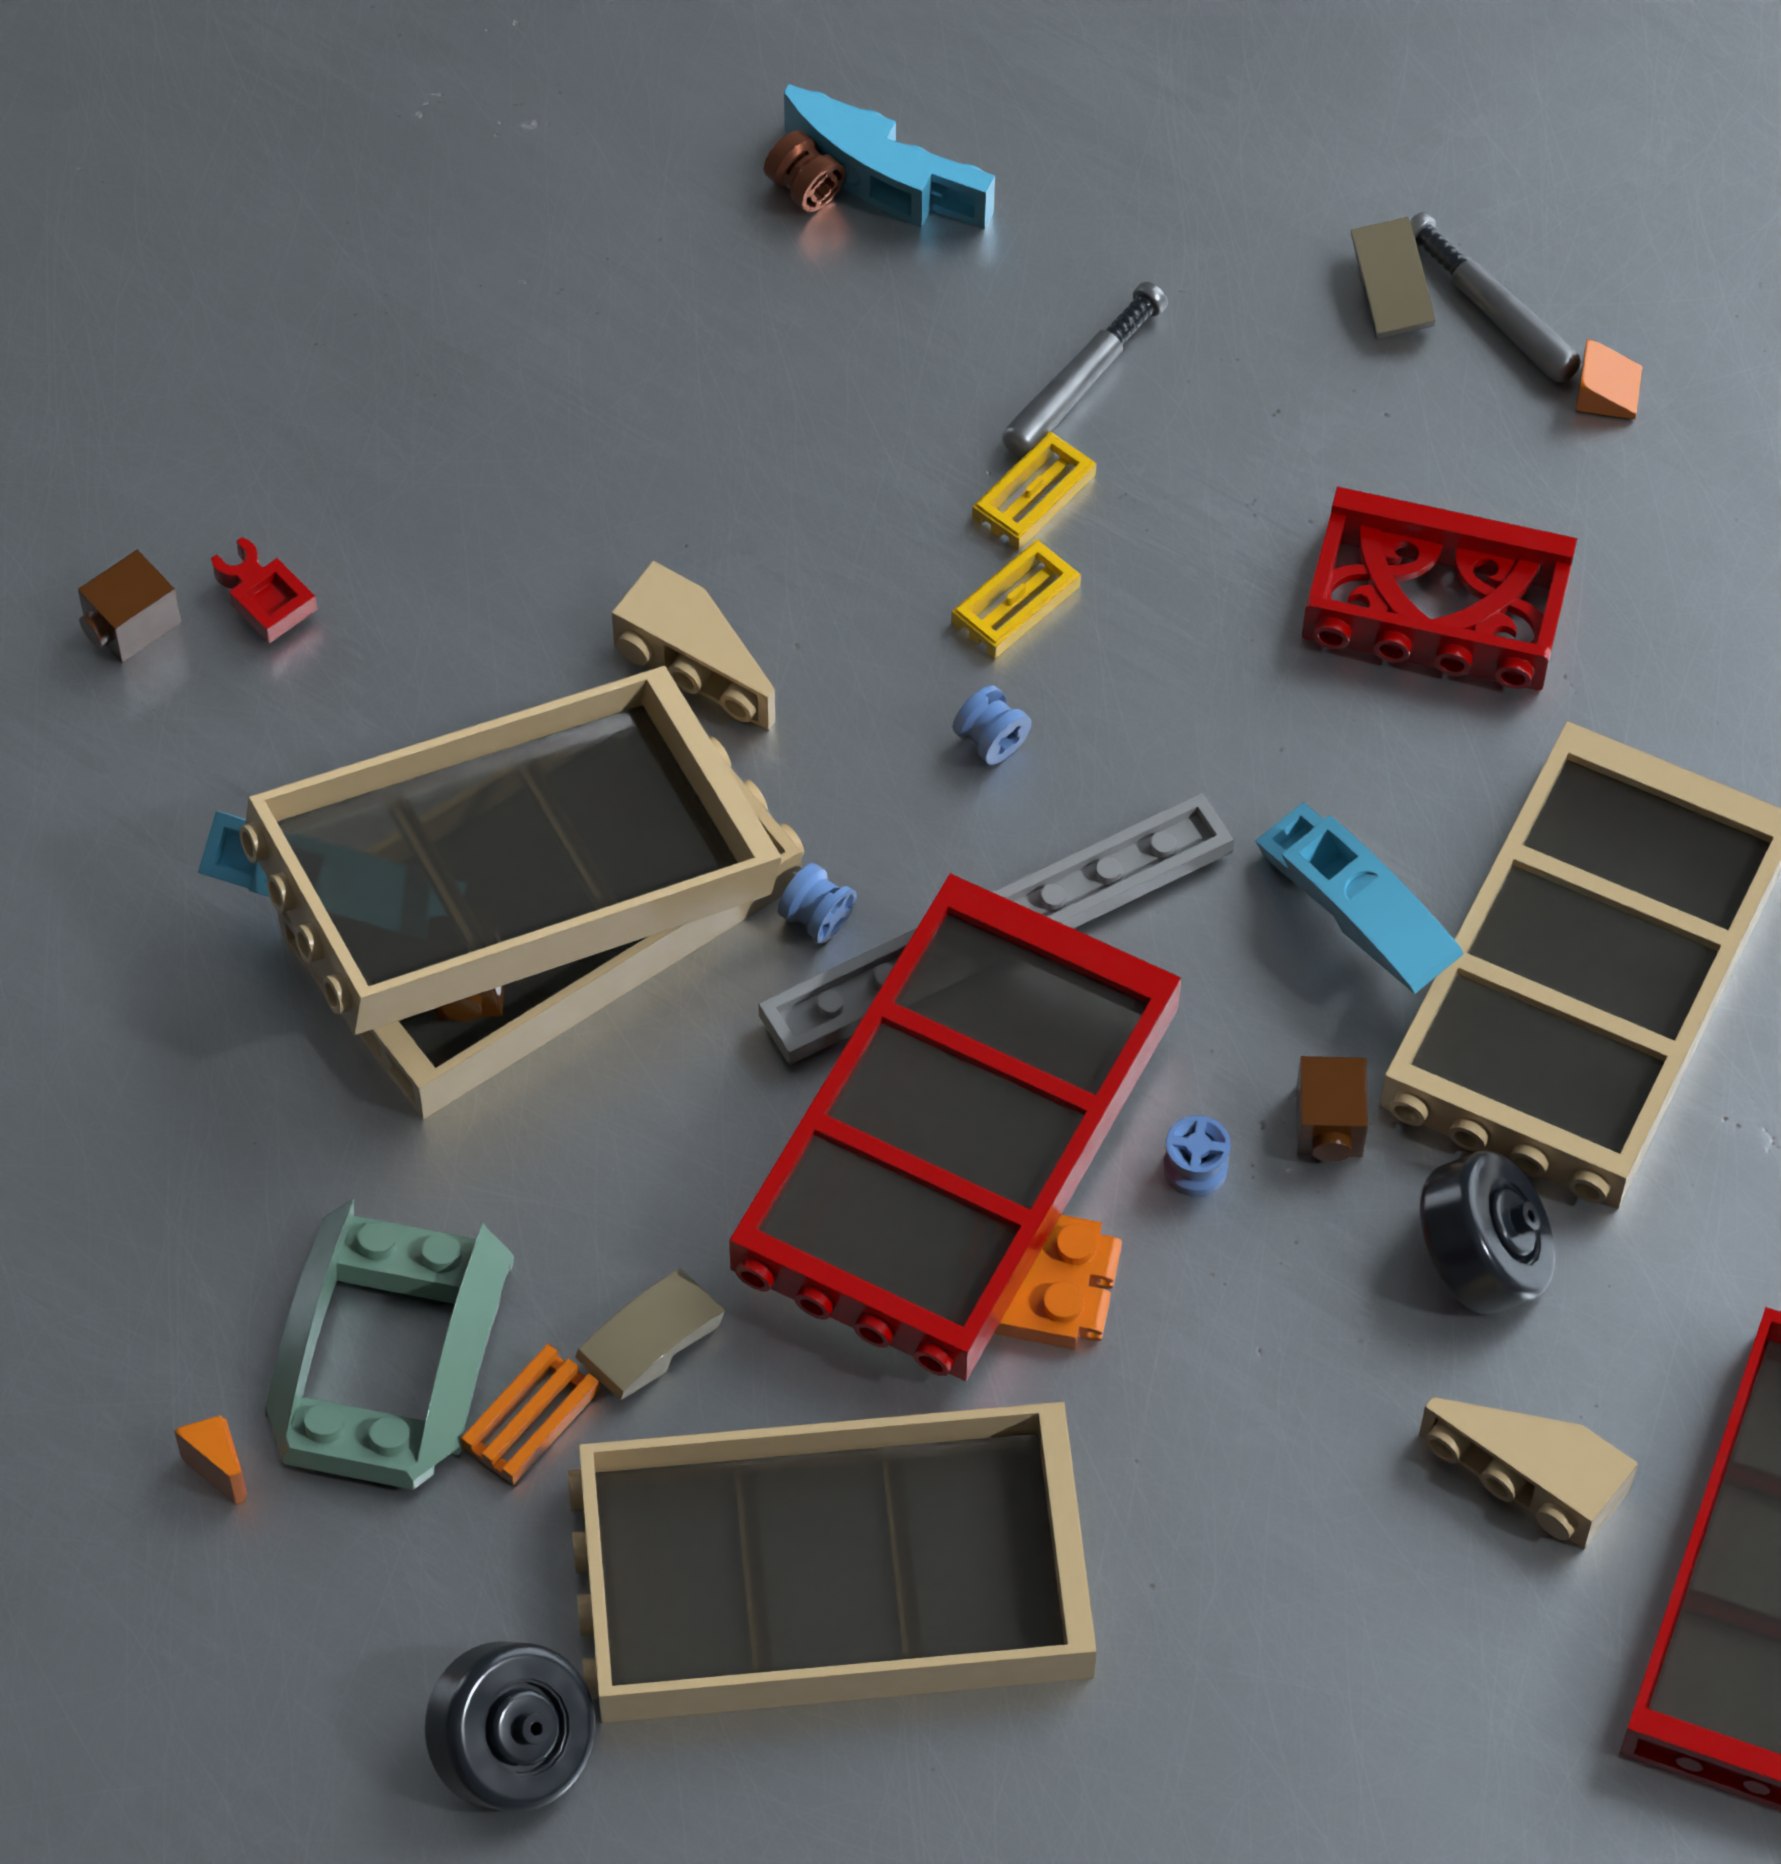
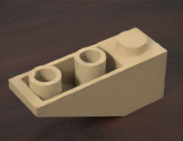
M652 561L612 611L614 647L634 664L641 666L647 664L654 669L666 666L680 689L691 694L698 692L720 704L733 718L742 722L751 721L769 731L775 723V688L706 589Z
M1432 1397L1425 1405L1419 1436L1425 1439L1427 1446L1436 1456L1448 1463H1460L1479 1476L1484 1487L1492 1495L1506 1502L1515 1501L1535 1515L1537 1522L1547 1533L1560 1540L1570 1539L1583 1549L1587 1547L1630 1492L1638 1466L1636 1461L1581 1424Z

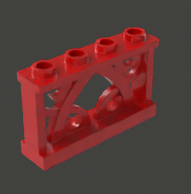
M1337 486L1328 526L1305 606L1302 638L1317 642L1329 649L1346 648L1377 655L1389 662L1405 661L1437 668L1448 675H1469L1496 681L1512 689L1528 688L1540 691L1545 683L1578 538ZM1341 544L1359 547L1362 564L1335 568ZM1402 557L1415 559V561L1408 564L1397 565L1401 564ZM1435 564L1456 569L1457 576L1462 585L1481 600L1458 612L1430 619L1409 600L1396 581L1417 578L1429 571ZM1474 572L1489 575L1487 576L1486 583L1481 581ZM1351 581H1368L1369 585L1355 588L1348 596V603L1332 600V592L1344 583ZM1531 585L1550 589L1544 615L1533 605L1521 599ZM1355 600L1366 603L1368 608L1349 604V602ZM1507 612L1521 617L1530 625L1534 633V639L1530 643L1495 635L1499 632H1506L1516 639L1517 628L1513 620L1505 615Z

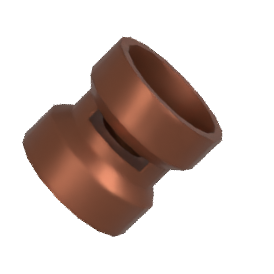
M802 130L792 131L782 137L770 150L763 168L765 175L781 188L788 187L791 190L792 200L807 212H815L833 200L840 191L846 176L845 167L829 154L821 155L817 142Z

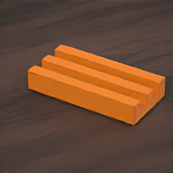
M547 1343L461 1437L462 1448L514 1486L600 1391L599 1380L589 1373L586 1376L579 1372V1365L569 1358L564 1361L559 1357L558 1350ZM552 1372L553 1375L497 1437L486 1446L485 1443L542 1380ZM567 1384L574 1388L508 1462L501 1457L522 1433L528 1430L539 1418L542 1411Z

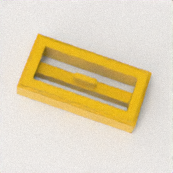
M1049 431L972 506V519L980 525L985 521L991 524L990 532L999 538L1005 534L1009 537V545L1019 551L1096 476L1097 463ZM1055 453L1060 456L1042 475H1038L1026 487V491L1003 513L998 510ZM1073 466H1075V468H1074L1072 471H1070L1029 513H1027V514L1017 523V521H1018L1047 491H1049Z
M1036 539L951 611V623L959 630L963 627L968 629L969 638L977 645L981 641L987 645L986 652L996 659L1080 587L1081 574ZM1042 562L1046 565L1025 584L1021 583L1009 593L1007 599L982 620L977 616L1037 564Z

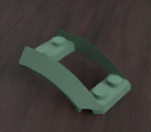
M354 1198L322 1218L289 1311L265 1407V1417H268L275 1434V1444L283 1464L414 1490L434 1475V1466L450 1454L460 1456L462 1451L461 1437L465 1432L480 1367L501 1303V1291L507 1274L511 1273L514 1265V1255L483 1223L477 1239L355 1216ZM337 1281L455 1304L439 1360L426 1421L303 1397L319 1333Z

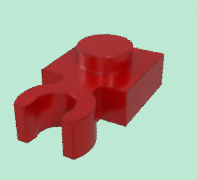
M241 537L236 541L238 555L243 560L241 564L228 565L217 554L211 558L216 580L222 586L231 589L229 591L231 606L268 643H271L318 610L316 596L278 558L262 567L259 564L255 545L246 538Z

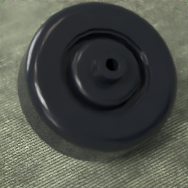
M1483 1150L1443 1164L1430 1173L1423 1185L1420 1198L1421 1228L1431 1261L1441 1280L1455 1298L1467 1308L1485 1315L1498 1314L1539 1298L1547 1290L1553 1277L1555 1247L1545 1208L1535 1188L1521 1169L1507 1157L1497 1152Z
M489 1642L471 1648L461 1654L445 1669L436 1682L430 1695L425 1715L427 1751L431 1763L443 1783L454 1794L468 1803L502 1811H530L546 1806L560 1798L574 1785L585 1769L595 1738L594 1706L582 1676L559 1653L532 1643Z

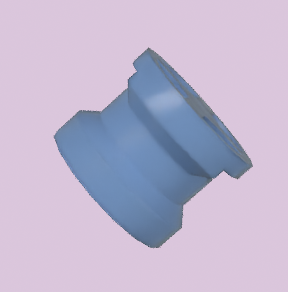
M990 685L977 691L964 703L954 718L952 728L959 737H969L978 746L979 756L986 763L994 765L1007 759L1020 747L1030 732L1032 721L1022 710L1011 709L1007 705V699L998 687Z
M810 863L803 867L790 881L782 894L777 912L788 922H801L807 927V933L815 941L825 943L847 921L856 903L857 893L849 886L839 888L828 880L825 869L816 863Z
M1191 1115L1178 1120L1170 1128L1166 1137V1153L1163 1162L1164 1175L1170 1186L1179 1193L1196 1197L1211 1194L1224 1184L1228 1174V1157L1231 1152L1230 1136L1225 1127L1213 1118L1204 1115Z

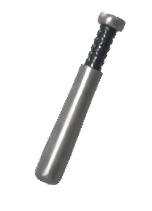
M1420 212L1410 219L1417 246H1422L1426 252L1430 253L1432 258L1436 259L1438 264L1442 265L1446 271H1449V274L1452 276V282L1552 380L1561 383L1571 379L1577 373L1581 364L1579 354L1493 278L1474 259H1467L1465 255L1460 253L1436 229V220L1430 214Z
M1151 282L1140 283L1133 291L1132 297L1134 301L1129 304V307L1124 309L1123 313L1117 317V320H1114L1106 330H1100L1079 354L1004 429L1002 440L1005 447L1012 454L1024 457L1049 431L1052 432L1099 376L1121 354L1123 344L1128 341L1147 318L1158 316L1166 309L1168 300L1158 286Z

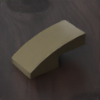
M1409 217L1351 229L1353 246L1363 289L1366 290L1376 338L1381 339L1434 327L1436 322Z
M679 1268L648 1288L611 1317L578 1348L575 1358L621 1401L665 1374L674 1354L719 1328L725 1310Z

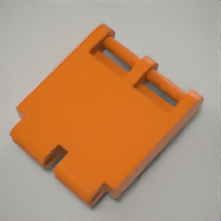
M974 1209L971 1210L970 1214L971 1218L975 1220V1226L969 1251L961 1253L958 1268L964 1273L957 1302L949 1305L946 1319L961 1326L965 1325L975 1307L970 1305L976 1276H980L981 1279L975 1305L1018 1232L1017 1229ZM1061 1214L994 1334L1076 1350L1078 1338L1101 1341L1111 1292L1106 1289H1112L1114 1285L1122 1240L1117 1237L1101 1234L1102 1222ZM989 1224L992 1225V1234L988 1252L985 1254L982 1253Z

